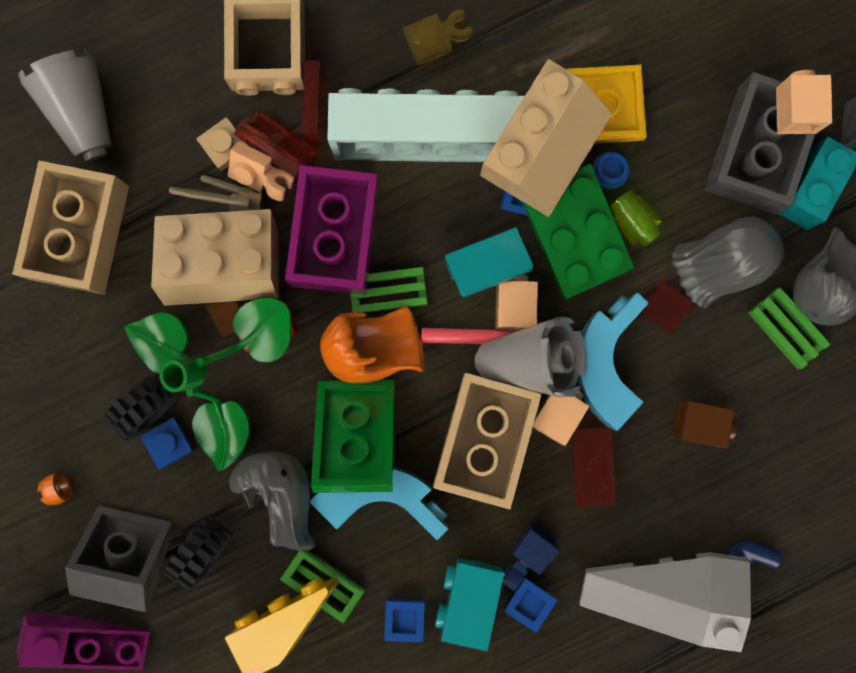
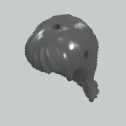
M743 217L718 228L703 239L678 243L672 253V264L676 268V273L680 276V285L685 289L686 295L691 298L693 303L706 309L718 298L756 286L770 277L782 263L784 243L779 232L768 222L757 217Z
M837 227L832 228L831 236L824 249L813 257L799 272L793 286V300L796 308L809 320L823 326L839 325L856 315V246Z
M277 451L253 454L241 461L230 475V489L232 492L242 493L249 508L253 507L255 494H259L263 498L269 514L270 543L276 547L280 546L298 551L313 549L315 541L308 531L310 482L301 462L291 454Z

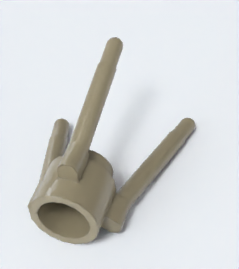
M206 175L200 177L202 182L232 192L231 196L173 186L169 188V193L174 195L229 204V212L263 210V193H256L255 189L240 187Z

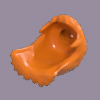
M403 306L400 309L375 318H362L367 316L364 312L339 314L329 323L322 334L320 351L323 361L328 370L344 382L368 383L381 380L401 370L410 369L419 372L424 370V347L420 340L413 312L408 306Z

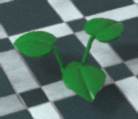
M261 298L246 303L239 309L233 320V329L242 341L202 358L188 357L183 353L189 345V333L183 321L174 314L166 312L156 313L124 327L137 354L154 373L160 372V381L166 390L174 393L186 390L188 397L197 396L212 402L203 404L196 411L193 417V432L198 444L212 459L218 471L231 466L242 455L248 444L251 432L250 419L246 410L239 402L228 401L222 404L219 396L198 389L207 376L205 365L238 352L247 347L252 358L257 361L272 362L278 360L288 350L292 338L291 310L288 305L275 298Z

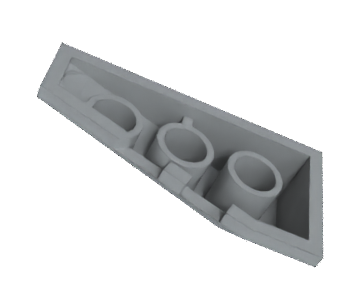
M707 552L696 554L695 559L673 561L672 557L659 559V563L636 566L634 563L587 568L579 598V606L702 647L742 652L751 621L750 561L746 557Z

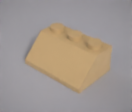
M548 59L484 161L480 176L549 217L612 114L583 79Z

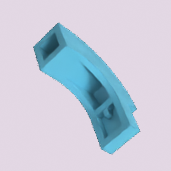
M638 293L630 296L628 299L622 295L607 311L611 315L610 318L601 311L594 313L581 332L586 348L587 367L585 375H578L577 386H581L579 391L584 395L583 400L589 405L590 411L608 429L618 431L643 403L619 379L613 362V352L617 339L648 305V302Z
M393 466V492L317 493L309 501L336 529L360 507L371 502L387 501L406 509L436 540L448 530V525L444 521L448 515L432 499L428 503L423 500L431 491V486L417 475L399 467Z

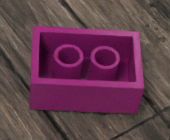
M300 165L285 281L291 287L366 295L380 187L377 174Z

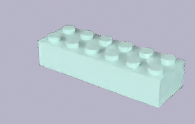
M344 88L340 89L339 93H329L328 142L335 160L484 162L525 96H518V93L514 91H498L494 95H479L477 91L461 90L456 92L455 95H440L439 91L431 89L419 90L416 94H401L396 89H381L378 91V94H363L358 89Z

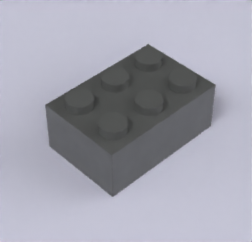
M753 72L738 87L704 191L774 215L792 206L815 134H777L776 88L782 83L781 81Z

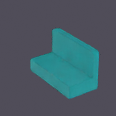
M517 228L445 255L452 281L455 280L462 297L470 296L533 270V264Z

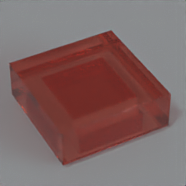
M662 281L648 298V305L640 314L666 333L671 334L694 303Z

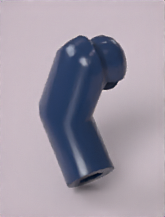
M745 539L735 544L724 553L725 555L746 557L749 559L750 565L757 562L772 569H776L779 566L782 557L781 551L751 539Z

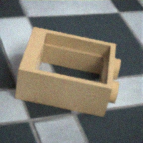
M224 0V79L232 91H236L240 95L252 96L258 94V91L273 90L274 93L279 95H291L296 90H305L304 0ZM291 19V68L238 69V20Z

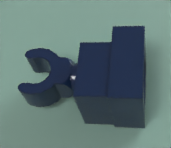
M532 521L527 524L521 532L522 536L513 546V555L517 558L504 571L502 583L513 591L520 585L529 568L540 575L560 552L558 541Z

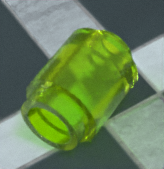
M632 189L609 206L617 227L632 246L640 242L645 247L662 234L658 227L663 221L641 194L637 196Z

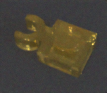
M463 9L451 12L447 21L442 23L436 13L403 27V34L417 66L450 53L452 46L449 41L464 42L472 37L473 30L471 26L463 30H459L454 26L455 23L464 20L465 12Z

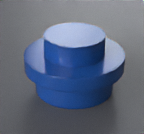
M605 152L599 155L592 165L600 187L604 189H617L629 177V164L625 157L617 152Z

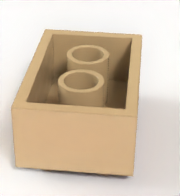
M38 161L12 274L32 281L105 295L129 186L115 175Z
M271 209L155 216L151 287L164 306L247 301L261 298L279 299L278 228Z
M464 373L433 482V488L511 509L542 394Z

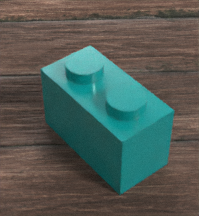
M826 137L811 147L792 206L777 214L806 230L826 222L856 167V152L830 137Z
M458 556L455 567L448 565L443 589L449 590L447 604H439L435 627L441 628V641L488 652L504 577V571L501 566Z

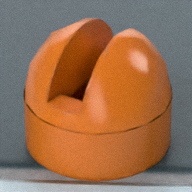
M62 472L46 476L39 482L37 492L41 491L43 496L40 501L52 506L70 500L73 493L70 480Z

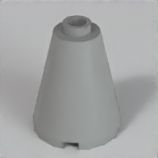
M83 49L86 56L76 57L74 50L35 61L30 64L33 72L26 75L21 70L18 74L19 80L75 158L84 157L85 162L94 161L106 156L107 152L105 149L112 144L94 53L89 49Z
M556 317L483 343L475 355V367L480 376L486 379L556 397H572L581 388V386H575L578 375H585L584 338L580 331H573L570 324L575 322L571 318Z

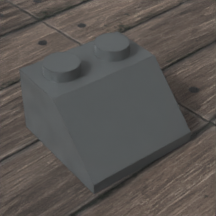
M98 505L65 567L69 595L146 612L161 577L172 530V522Z

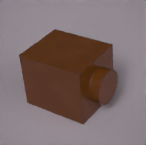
M678 401L672 438L728 449L729 442L734 440L737 431V421L733 419L735 410L691 401Z

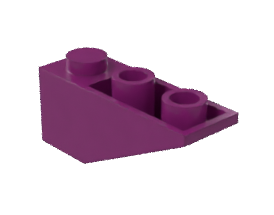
M24 613L16 653L20 667L143 670L150 631L68 615Z

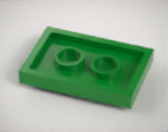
M591 163L577 170L549 217L521 201L563 299L572 298L634 269Z
M377 380L368 383L318 381L311 489L313 493L393 492L394 380Z

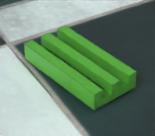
M423 267L369 274L368 283L417 277V283L367 289L366 295L350 293L352 312H364L366 314L397 310L403 306H408L409 308L428 306ZM419 292V298L365 305H360L359 300L361 298Z
M781 287L775 288L748 312L797 369H803L808 365V361L816 358L821 350L826 349L830 345L811 321L796 308L795 303ZM774 300L788 314V316L795 322V324L803 331V333L810 339V341L814 344L813 346L799 332V330L792 324V322L784 315V313L777 307V305L773 302ZM765 308L805 353L800 355L762 312Z
M311 550L299 551L280 580L302 594L300 588L306 584L293 576L295 570L311 581L321 577L301 563L303 559L329 577L334 578L337 576L339 583L354 594L350 597L335 587L331 595L346 606L342 610L327 599L321 609L344 623L366 588Z

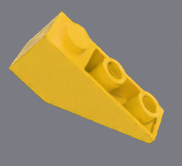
M337 576L326 582L323 581L322 577H319L301 587L302 594L292 599L288 594H285L267 605L268 611L258 615L256 610H253L234 621L236 628L225 637V640L242 673H263L281 664L294 649L339 583Z

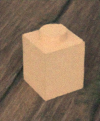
M800 70L791 73L776 88L777 134H817L832 123L831 75H816V72L813 70Z
M521 275L496 285L495 330H522L537 324L538 282H529L527 275Z
M577 392L572 397H556L546 394L537 409L533 428L560 445L566 446L589 408V405L581 401L584 395L581 392Z

